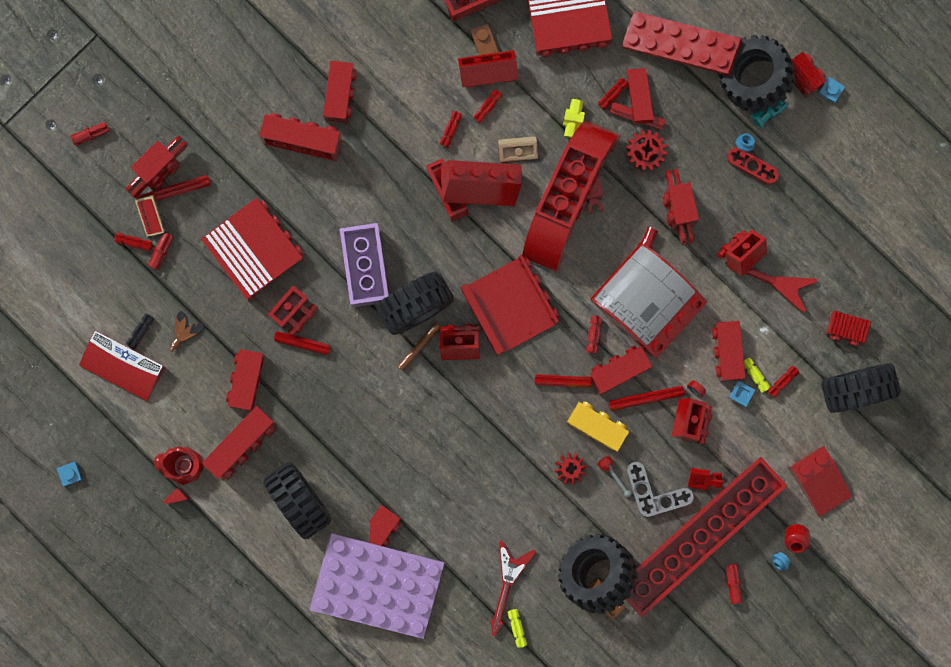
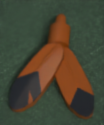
M180 311L175 319V339L171 343L170 351L173 352L175 348L179 347L181 342L200 333L204 324L195 323L185 329L186 317L184 312Z

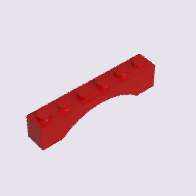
M381 505L370 520L369 543L386 547L390 541L388 536L391 532L396 533L401 526L399 522L401 518Z

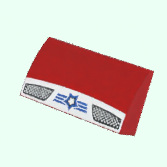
M96 330L79 364L82 368L148 401L166 368Z

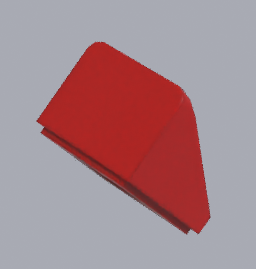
M175 489L164 500V503L172 504L189 500V498L181 489Z

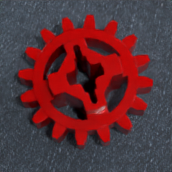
M641 130L640 136L634 133V140H628V143L631 145L626 146V150L630 151L626 154V157H631L629 164L635 163V169L640 166L642 167V172L646 168L651 172L653 166L657 169L660 167L658 162L664 163L665 159L662 156H667V152L663 151L667 148V144H662L664 138L658 139L657 132L651 135V130L647 134ZM645 139L642 144L635 145L638 141ZM652 141H654L658 147H655ZM648 144V147H647V148H648L649 153L647 154V156H646V158H645L644 148H645L646 145ZM635 154L640 157L641 161L636 158ZM657 157L656 160L648 163L649 159Z

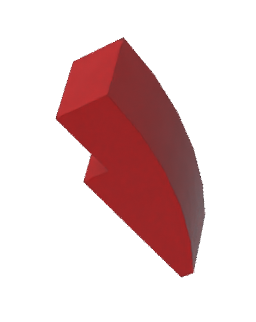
M443 158L426 166L441 201V164L445 163ZM443 203L451 222L469 214L465 204Z

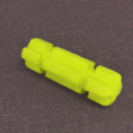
M748 357L744 360V368L748 370L747 373L754 383L758 384V389L763 393L770 389V385L767 381H764V376L757 366L753 365L752 359Z
M517 609L509 610L508 616L512 621L510 623L514 637H516V645L518 648L525 647L527 642L523 636L525 634L521 620L518 618L520 617Z

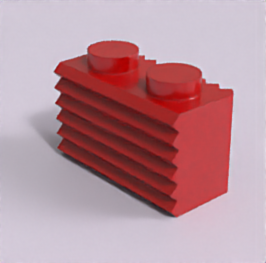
M802 51L792 59L795 67L794 84L804 97L807 98L825 84L826 76L821 69H817L813 65L814 60L809 54L805 55Z
M833 311L831 312L825 334L829 335L831 340L841 342V339L849 341V345L859 347L866 344L872 321Z

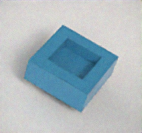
M828 77L818 95L834 104L845 86Z
M737 381L728 398L746 407L755 389Z
M77 462L57 468L63 487L83 480Z

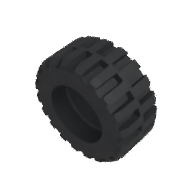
M751 35V39L742 38L730 76L719 74L720 84L727 97L735 106H739L744 111H747L749 108L751 112L757 113L758 109L765 112L768 111V107L773 106L775 108L779 106L778 102L780 100L782 102L786 100V93H791L793 89L791 83H795V67L785 47L774 38L770 40L768 36L764 35L761 38H758L757 35ZM768 61L773 64V74L763 85L746 87L741 84L742 72L751 63Z
M435 271L425 274L389 294V296L378 303L377 312L389 333L398 335L420 325L443 311L453 303L454 295L441 273Z
M891 363L847 372L822 380L821 383L827 409L831 413L877 404L898 397L901 393L896 370Z
M292 462L285 463L265 477L263 483L268 493L301 538L309 539L330 524L332 519L324 504Z
M591 534L585 536L584 540L580 538L576 541L577 544L571 545L568 548V553L562 557L563 563L559 565L561 574L558 575V580L562 583L560 588L570 601L589 613L604 614L605 610L608 612L614 611L617 605L620 607L624 604L623 601L626 598L629 599L631 589H635L636 583L634 579H637L638 574L635 570L637 568L636 562L633 560L632 554L624 546L608 535L596 534L594 537ZM601 560H610V572L606 580L597 587L586 588L585 580L589 569Z

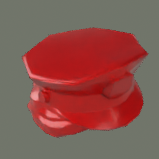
M188 447L169 448L165 454L159 453L154 459L155 468L158 471H162L167 479L174 480L181 485L197 481L204 468L201 455Z

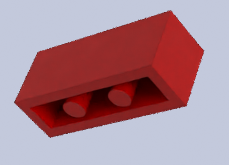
M514 50L458 58L462 87L472 88L481 84L492 85L495 82H512L519 79Z
M330 61L323 118L326 121L347 123V118H351L352 106H349L350 99H354L355 88H352V82L356 81L357 69H354L353 63Z
M740 321L717 322L714 324V328L711 329L712 339L716 340V347H713L714 358L718 360V366H715L716 378H719L720 382L744 380L745 370Z
M633 346L625 351L626 354L619 357V355H616L608 360L609 363L602 366V364H599L591 369L592 373L589 376L599 395L652 368L642 346L639 348Z
M243 349L236 353L234 359L236 370L232 372L230 378L232 389L228 391L226 396V402H228L229 407L246 411L254 409L265 357L263 353Z

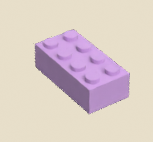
M378 223L340 228L351 307L378 304L385 297L389 296Z

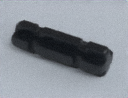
M145 313L141 318L142 322L138 323L131 334L132 337H129L126 345L130 348L136 349L139 344L138 341H141L148 330V325H151L154 321V318L149 314Z

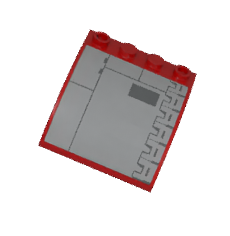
M642 242L590 298L613 324L622 328L640 347L642 346L645 353L656 359L707 303V300L678 270Z

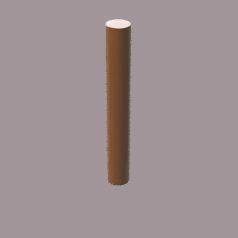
M435 323L397 367L404 371L441 327Z

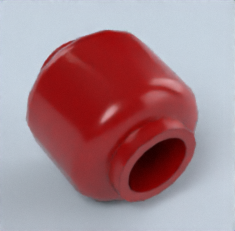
M801 524L789 526L785 531V547L793 553L806 551L810 545L811 535L809 529Z

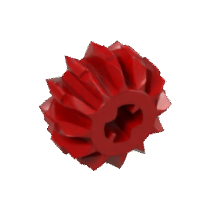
M570 452L567 453V460L561 455L559 458L563 464L555 462V465L561 467V469H555L554 473L561 472L557 479L561 480L565 477L564 485L570 479L571 485L574 486V478L581 483L582 479L578 475L584 477L587 475L581 471V469H587V465L580 466L584 458L577 461V453H575L573 459H571ZM569 464H573L572 467H576L573 474H569V471L566 472L565 470Z

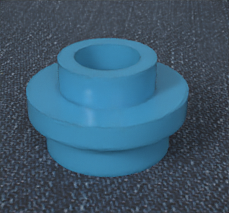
M742 134L737 138L736 145L740 150L750 152L755 146V140L750 134Z
M779 552L772 556V563L778 570L786 571L789 568L791 562L785 554Z

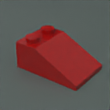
M824 446L819 447L788 467L818 517H821L852 497L835 462Z

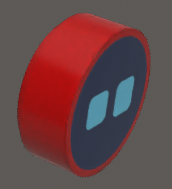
M691 380L687 385L689 391L699 398L706 394V389L697 381Z

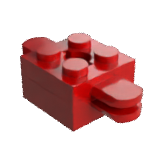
M177 136L167 147H164L157 140L130 167L137 174V177L125 190L131 193L133 198H137L148 186L152 190L155 188L159 189L165 183L164 179L169 174L173 175L179 169L178 165L180 163L176 158L188 146L186 141L182 142L183 138L181 136Z
M673 169L674 185L670 170L665 171L668 187L662 197L664 208L667 207L668 215H666L667 224L671 226L672 231L678 230L681 245H686L685 228L688 243L692 244L694 243L691 227L696 225L699 217L691 182L681 184L678 169Z

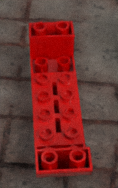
M584 121L580 124L569 143H567L535 211L524 244L523 258L527 257L532 262L555 272L558 271L565 256L564 248L609 152H614L621 135L589 121Z

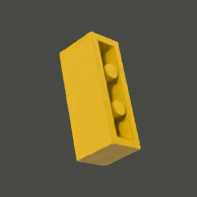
M585 401L583 403L578 402L566 423L612 451L618 452L629 433L626 430L627 426L619 421L616 423L609 420L610 416L602 411L599 413L592 410L593 406Z

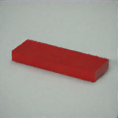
M646 68L627 69L626 74L634 124L653 123L654 118Z

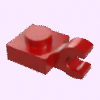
M691 468L687 487L707 490L708 486L721 488L723 474L715 472L710 475V470Z

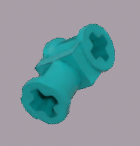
M780 100L778 102L779 106L775 108L773 106L768 107V111L762 112L760 109L757 113L751 114L750 118L756 126L762 128L768 119L778 116L789 106V103Z

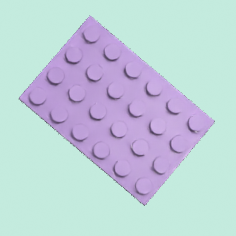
M330 533L310 610L424 639L444 562Z

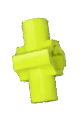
M572 99L570 109H566L563 126H566L565 138L571 139L584 120L585 113L582 112L584 102L581 100Z

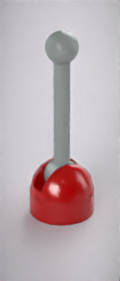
M610 455L601 459L597 463L598 467L602 471H609L624 491V496L626 498L631 497V491L626 489L613 471L614 462Z

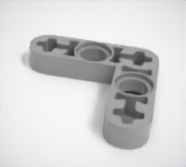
M633 462L627 467L630 485L638 511L642 516L650 517L687 506L693 501V493L687 488L653 497L644 466L639 462ZM633 465H636L637 468H641V471L638 473L639 478L644 477L645 481L642 480L636 482L635 484L633 483V480L637 479L636 475L631 474L630 471L633 469ZM638 484H644L647 487V492L644 495H639L636 492ZM683 491L685 494H689L690 497L687 498V502L679 500L677 501L679 505L675 506V499L672 494L675 493V498L681 496ZM650 496V499L646 500L647 504L652 505L653 508L650 509L649 514L642 510L645 504L644 501L639 502L638 498ZM663 497L670 498L671 506L669 508L661 506L660 501Z

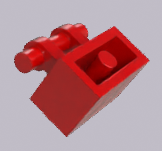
M743 230L732 237L733 240L728 244H724L717 253L719 259H723L726 256L727 267L741 277L768 253L767 239L754 230L748 233Z
M293 285L268 313V316L283 329L289 323L292 327L288 333L294 337L297 332L302 331V326L309 318L312 319L315 316L314 313L318 307L314 303L309 308L305 307L304 305L309 301L308 297ZM301 310L304 314L296 322L293 318Z
M448 324V326L441 327L439 341L441 360L480 359L479 325L472 326V324H466L465 326H454V324Z
M692 398L679 399L671 437L687 442L697 441L698 444L705 445V440L709 435V421H712L713 416L711 414L712 407L708 406L705 402Z

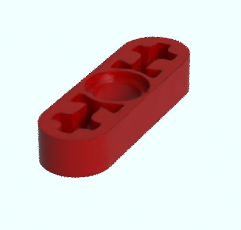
M732 148L727 154V161L730 165L766 185H772L778 179L779 173L776 168L748 152H744L739 148ZM736 153H739L740 159L744 160L745 157H747L748 159L745 161L744 166H741L743 161L739 159L733 161V156L731 154L735 155ZM750 161L757 163L758 169L756 171L748 169L747 164ZM763 166V172L769 173V171H771L773 173L772 176L774 177V179L770 178L769 180H767L766 174L761 173L760 176L757 174Z

